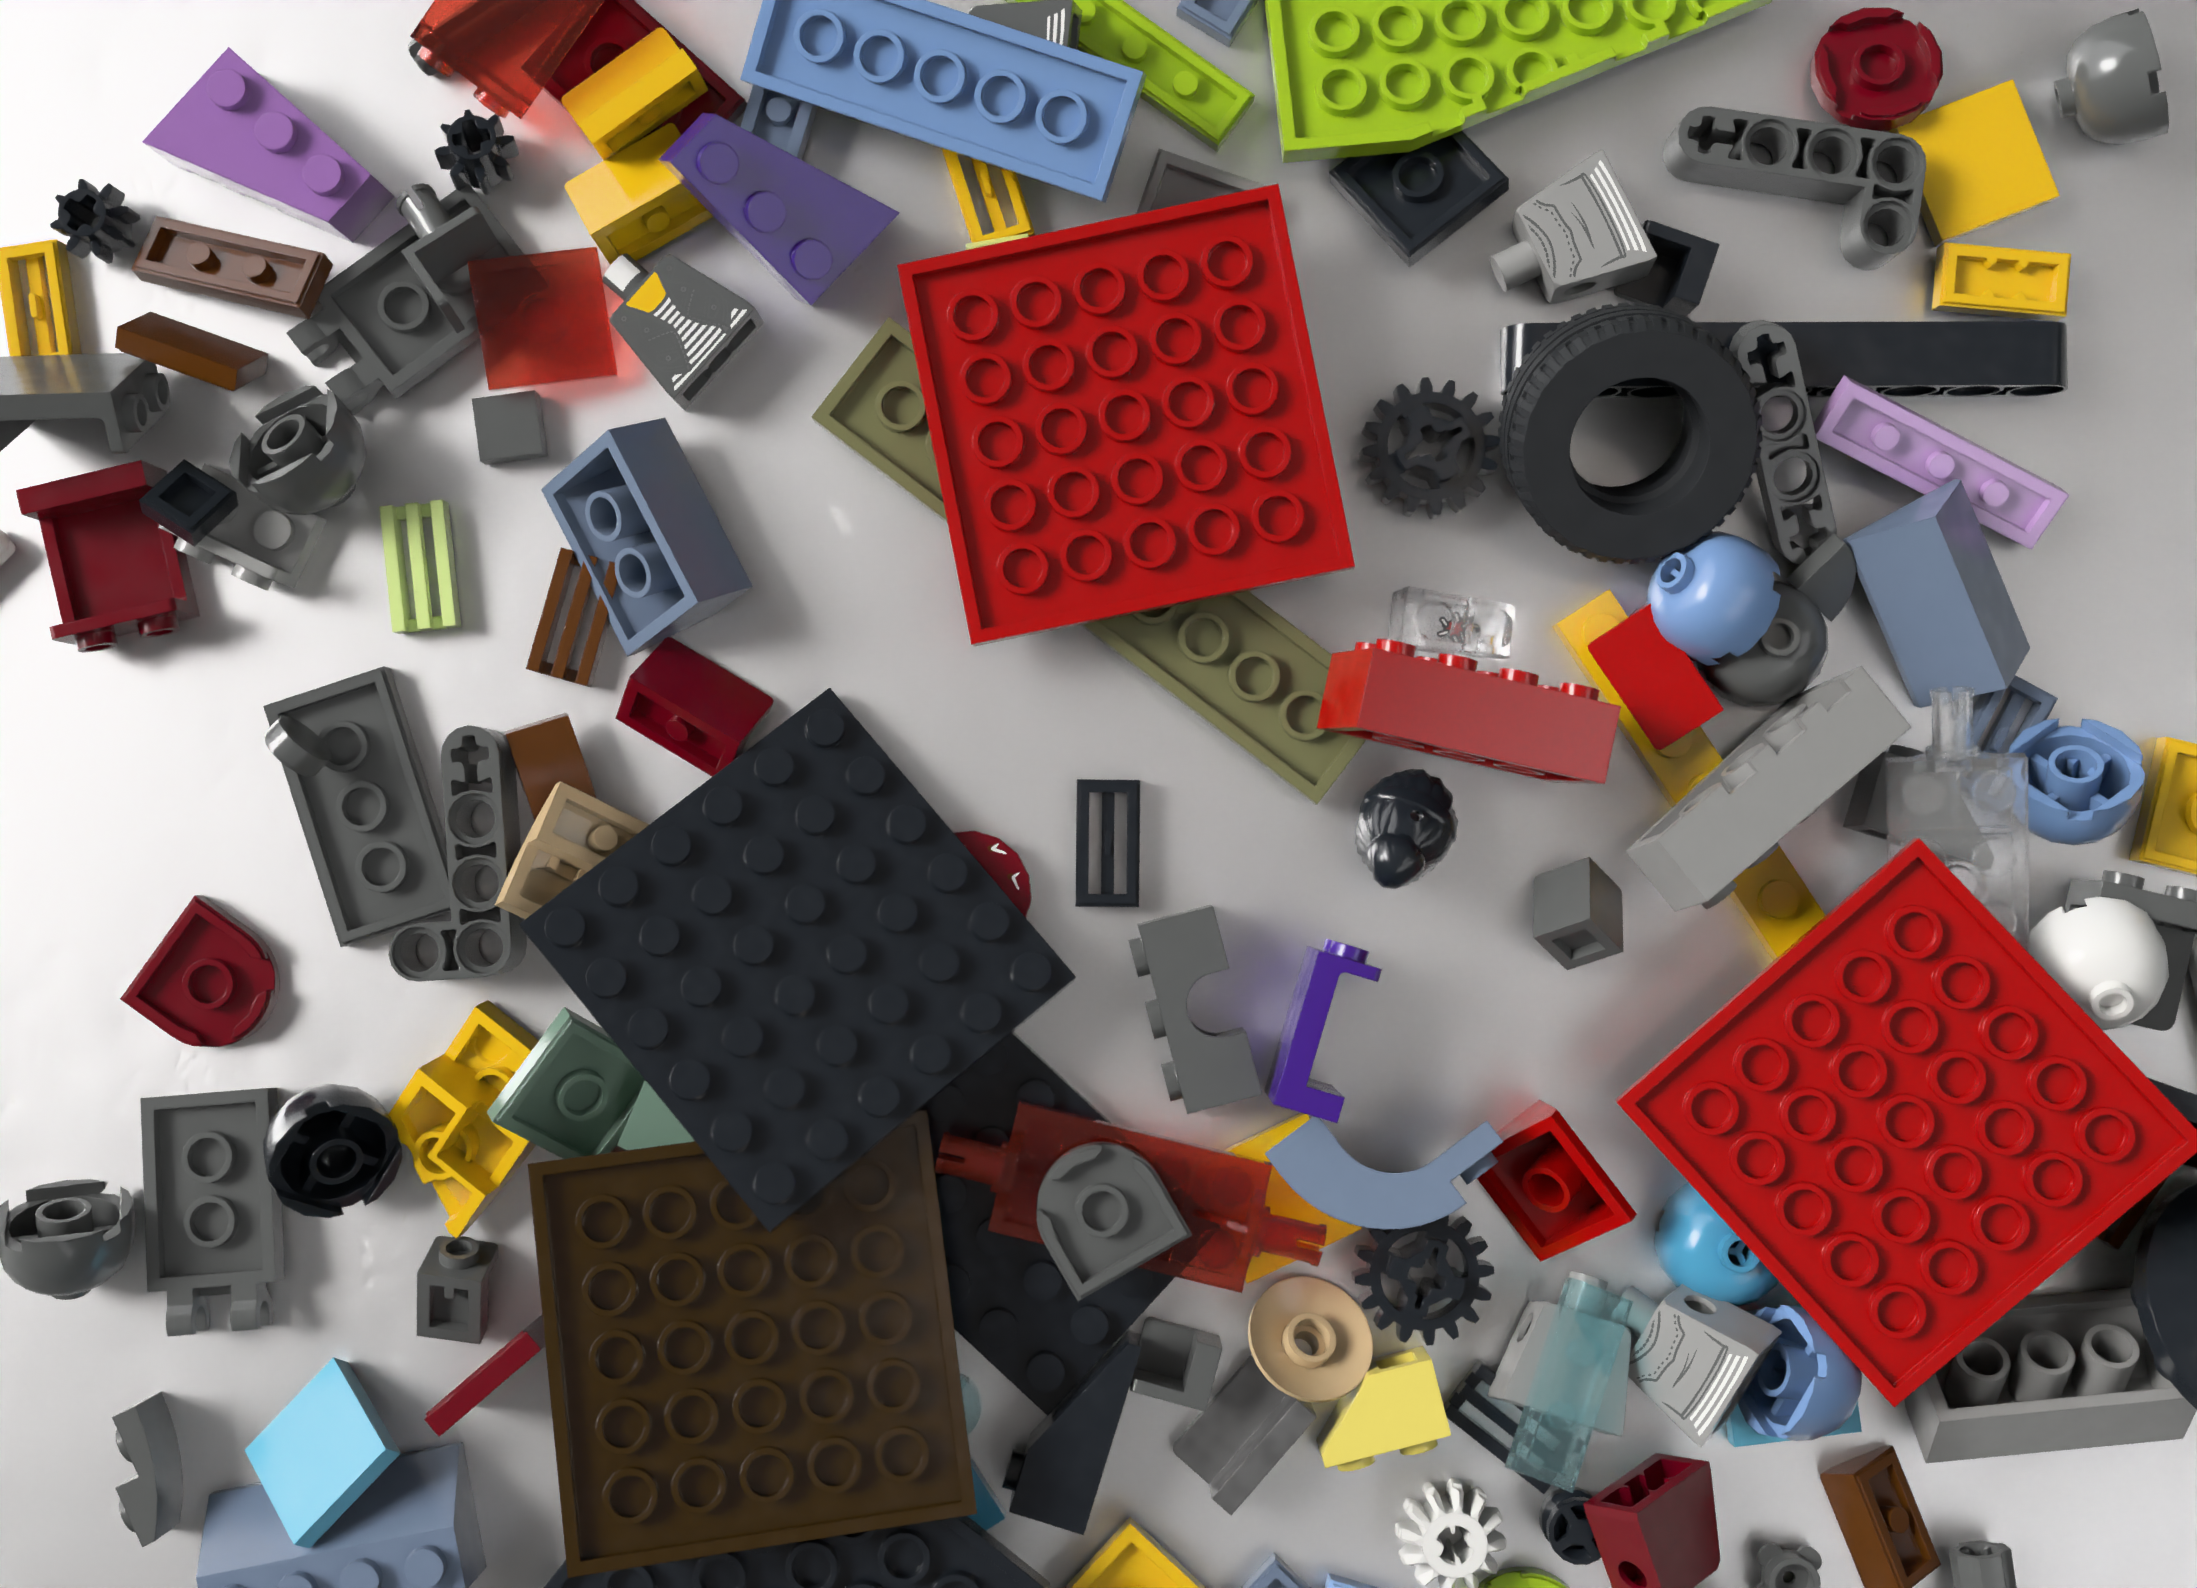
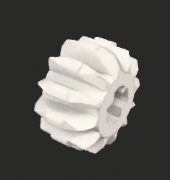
M1451 1477L1446 1484L1445 1495H1439L1432 1482H1425L1423 1492L1428 1501L1422 1505L1415 1499H1405L1403 1507L1413 1520H1404L1395 1524V1533L1398 1539L1407 1542L1398 1551L1402 1563L1410 1566L1416 1565L1414 1575L1417 1582L1423 1586H1426L1438 1577L1440 1588H1455L1457 1578H1463L1468 1588H1478V1579L1474 1572L1480 1568L1486 1573L1497 1574L1499 1566L1490 1552H1499L1506 1549V1538L1502 1533L1495 1530L1503 1521V1517L1497 1507H1485L1487 1496L1479 1487L1469 1490L1464 1495L1460 1481ZM1455 1526H1458L1462 1538L1455 1544H1452L1450 1539L1447 1538L1446 1546L1443 1545L1439 1534L1448 1527L1451 1533L1454 1534Z

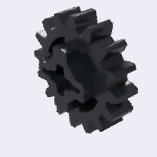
M1424 377L1418 383L1416 394L1414 395L1410 393L1403 383L1396 386L1393 391L1396 405L1393 406L1389 402L1380 399L1373 409L1382 423L1366 422L1361 434L1373 440L1374 445L1362 448L1359 453V460L1375 462L1376 466L1365 481L1368 485L1384 482L1388 488L1384 492L1381 502L1385 505L1392 502L1397 496L1404 499L1403 514L1410 517L1419 504L1426 505V512L1429 518L1437 519L1441 514L1443 502H1447L1449 507L1457 513L1466 506L1463 491L1478 498L1486 489L1484 483L1477 475H1492L1497 470L1498 463L1491 458L1485 457V452L1496 449L1499 446L1500 438L1494 435H1485L1483 431L1494 416L1492 412H1485L1476 416L1471 409L1478 398L1474 391L1465 396L1462 401L1455 398V381L1448 380L1440 392H1433L1429 377ZM1429 409L1443 411L1451 415L1455 420L1448 421L1432 416ZM1399 420L1401 424L1399 429L1404 437L1400 448L1389 455V434L1394 423ZM1423 438L1428 444L1436 441L1441 443L1451 438L1435 458L1431 454H1425L1421 457L1418 454L1408 459ZM1469 442L1470 459L1466 471L1460 478L1458 474L1460 468L1456 462L1458 450ZM1410 475L1425 480L1430 489L1416 487L1405 481L1403 477Z
M1449 1215L1421 1226L1404 1229L1383 1230L1367 1228L1375 1240L1372 1246L1356 1245L1354 1249L1355 1254L1361 1260L1367 1262L1366 1268H1359L1351 1273L1355 1284L1369 1286V1289L1358 1297L1362 1308L1365 1310L1377 1306L1380 1307L1373 1321L1381 1331L1390 1326L1394 1321L1396 1322V1336L1399 1341L1406 1343L1411 1337L1413 1330H1419L1423 1341L1429 1346L1434 1344L1436 1329L1443 1328L1453 1340L1458 1338V1327L1455 1321L1460 1317H1464L1475 1324L1480 1318L1471 1307L1474 1299L1490 1301L1492 1294L1479 1283V1279L1494 1274V1266L1488 1261L1477 1260L1476 1256L1483 1253L1488 1248V1245L1481 1236L1465 1239L1470 1232L1472 1223L1464 1216L1456 1219L1451 1225L1448 1223ZM1418 1232L1414 1241L1400 1248L1392 1247L1403 1236ZM1448 1239L1456 1244L1461 1253L1464 1272L1450 1266L1446 1259L1449 1249L1447 1245ZM1426 1259H1428L1436 1274L1434 1278L1423 1277L1419 1286H1417V1283L1409 1274V1270L1411 1267L1422 1268ZM1381 1273L1386 1274L1388 1278L1397 1280L1400 1286L1397 1295V1306L1385 1296L1381 1284ZM1447 1297L1452 1299L1443 1308L1428 1313L1431 1305Z

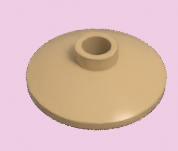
M1297 1276L1287 1278L1269 1287L1260 1296L1252 1309L1248 1323V1341L1252 1356L1266 1379L1283 1393L1306 1402H1330L1342 1398L1353 1391L1363 1380L1366 1372H1368L1373 1355V1339L1370 1326L1358 1304L1336 1285L1315 1277ZM1302 1339L1306 1341L1312 1349V1355L1302 1352L1294 1340Z

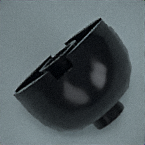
M325 1084L310 1087L288 1099L271 1119L263 1140L266 1175L274 1187L276 1195L286 1207L304 1216L337 1217L344 1215L343 1207L354 1205L360 1200H363L365 1206L375 1201L395 1180L403 1158L402 1146L398 1139V1130L383 1105L375 1097L358 1087Z

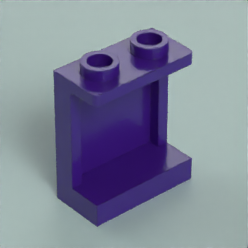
M1327 938L1322 950L1307 946L1264 1092L1274 1105L1338 1123L1345 1097L1331 1084L1311 1079L1309 1076L1340 974L1349 973L1372 981H1379L1382 969L1367 964L1369 951Z

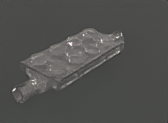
M1946 686L1930 689V697L1932 698V745L1925 748L1924 754L1917 756L1885 758L1887 861L1914 838H1920L2029 953L2028 757L2024 752L1997 754L1981 752V746L1974 744L1973 697L1975 696V688L1953 686V713L1951 691L1948 692Z

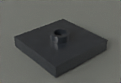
M1462 130L1410 152L1347 157L1329 171L1330 183L1409 268L1509 190V178Z

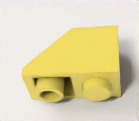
M1420 1346L1372 1359L1369 1370L1366 1372L1363 1380L1353 1391L1339 1399L1316 1439L1325 1468L1337 1465L1339 1471L1359 1470L1375 1462V1455L1398 1449L1402 1455L1420 1454L1434 1449L1438 1445L1437 1439L1451 1436L1432 1359L1425 1348Z

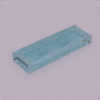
M1572 1277L1565 1279L1505 1464L1506 1468L1573 1493L1633 1301Z

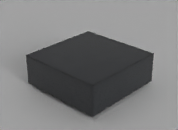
M185 459L139 500L144 515L194 547L239 505L235 491Z

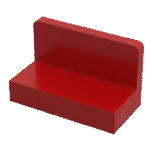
M1646 603L1631 613L1627 619L1591 641L1588 645L1589 652L1656 750L1666 748L1724 711V708L1688 655L1669 643L1661 635L1653 619L1651 603L1648 605Z

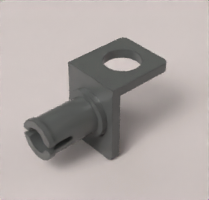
M415 184L411 187L422 202L423 208L419 209L406 190L398 197L396 208L400 215L409 223L419 240L401 252L458 334L465 327L436 283L495 247L498 241L478 207H471L452 219L429 184Z

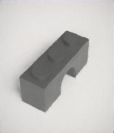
M1207 905L1138 923L1140 937L1128 941L1138 977L1150 974L1157 999L1145 1002L1154 1039L1167 1036L1173 1061L1163 1063L1161 1067L1170 1101L1183 1098L1186 1112L1190 1114L1262 1095L1249 1040L1244 1028L1240 1027L1218 1033L1208 1032L1197 1027L1188 1016L1187 998L1192 986L1203 976L1230 969L1214 907Z

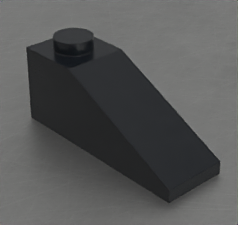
M1128 1330L1056 1408L1030 1433L1025 1452L1012 1450L1002 1483V1488L1012 1490L1009 1512L1084 1535L1142 1348L1141 1334Z

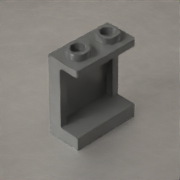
M127 353L0 357V452L36 420L99 418L105 424L111 453H128L165 415V411H167L170 403L167 379L163 373H158L155 363Z

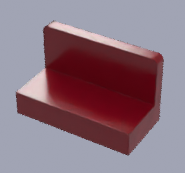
M667 637L629 677L615 719L713 777L742 754L748 737L770 712L774 700L769 695L676 639Z

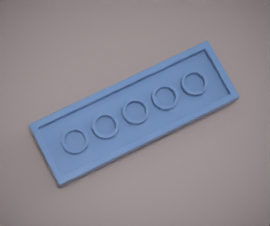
M763 0L740 80L1106 203L1147 75L1143 71L927 0Z

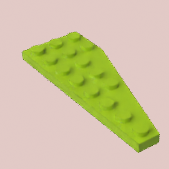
M1264 0L1283 163L1410 152L1768 5L1772 0Z

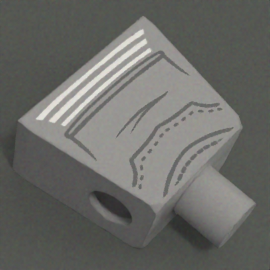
M1602 149L1592 154L1516 209L1511 227L1518 244L1491 256L1490 264L1500 287L1505 292L1536 278L1546 300L1550 304H1556L1648 276L1657 255Z
M1683 1284L1664 1298L1660 1304H1657L1631 1285L1622 1294L1610 1313L1612 1319L1622 1326L1630 1328L1631 1333L1639 1338L1630 1353L1628 1377L1700 1447L1727 1422L1782 1334V1331L1772 1324L1729 1302L1715 1300L1695 1292Z

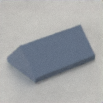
M1954 479L1843 539L1853 553L1856 572L1914 706L1922 708L2008 688L2029 652L2030 645L1961 480Z

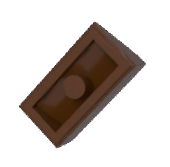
M1885 1445L1835 1465L1820 1474V1479L1865 1588H1912L1941 1565L1893 1445Z

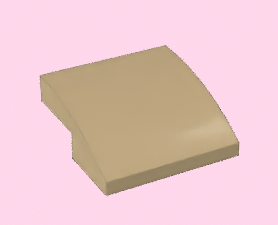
M561 781L556 783L511 867L495 906L526 919L649 824Z

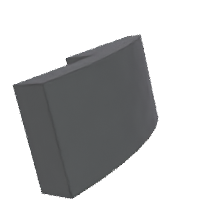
M162 1392L146 1398L112 1417L117 1428L116 1443L119 1451L127 1461L133 1463L137 1472L135 1476L115 1488L120 1498L119 1511L124 1524L130 1531L136 1533L142 1547L153 1543L180 1523L183 1503L181 1455L171 1414Z

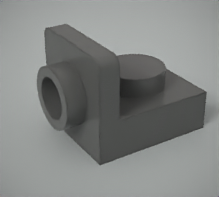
M438 1236L434 1239L417 1272V1336L481 1344L488 1329L489 1275L498 1258V1245L496 1243L477 1241L466 1236H460L457 1239L455 1237Z

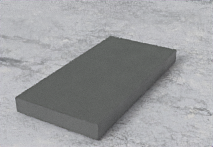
M383 666L264 705L263 708L270 727L282 715L292 717L316 733L332 754L331 760L316 776L300 775L283 763L281 764L340 947L350 946L402 929L408 925L450 913L446 838L391 668Z

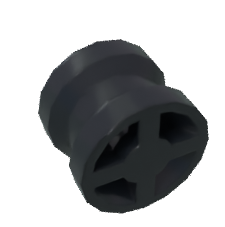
M1562 1487L1553 1491L1543 1501L1539 1511V1524L1542 1532L1550 1542L1552 1549L1563 1560L1574 1565H1588L1598 1561L1601 1555L1583 1505L1593 1496L1588 1491L1579 1487ZM1575 1514H1580L1583 1516V1518L1576 1517ZM1567 1520L1568 1524L1566 1529H1564V1524Z

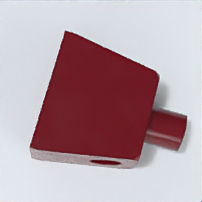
M1655 1453L1583 1503L1612 1588H1694L1718 1569L1721 1559L1709 1461Z

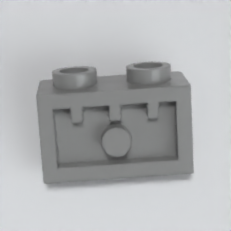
M204 463L201 470L235 491L239 505L195 547L178 536L173 548L208 564L212 563L215 554L236 563L231 575L266 591L269 590L272 581L295 588L327 520L313 513L293 515L276 511L251 494L233 476ZM159 524V528L175 535L174 533H172L171 531H169L168 529Z

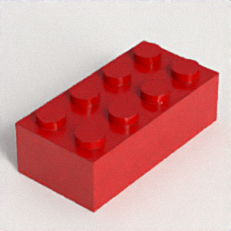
M1377 639L1376 644L1356 642L1355 649L1352 651L1332 653L1316 729L1552 783L1605 784L1621 706L1598 701L1600 690L1573 683H1560L1559 688L1538 685V675L1508 668H1500L1499 673L1476 671L1478 661L1457 655L1439 654L1438 659L1422 656L1414 657L1416 646L1388 639Z

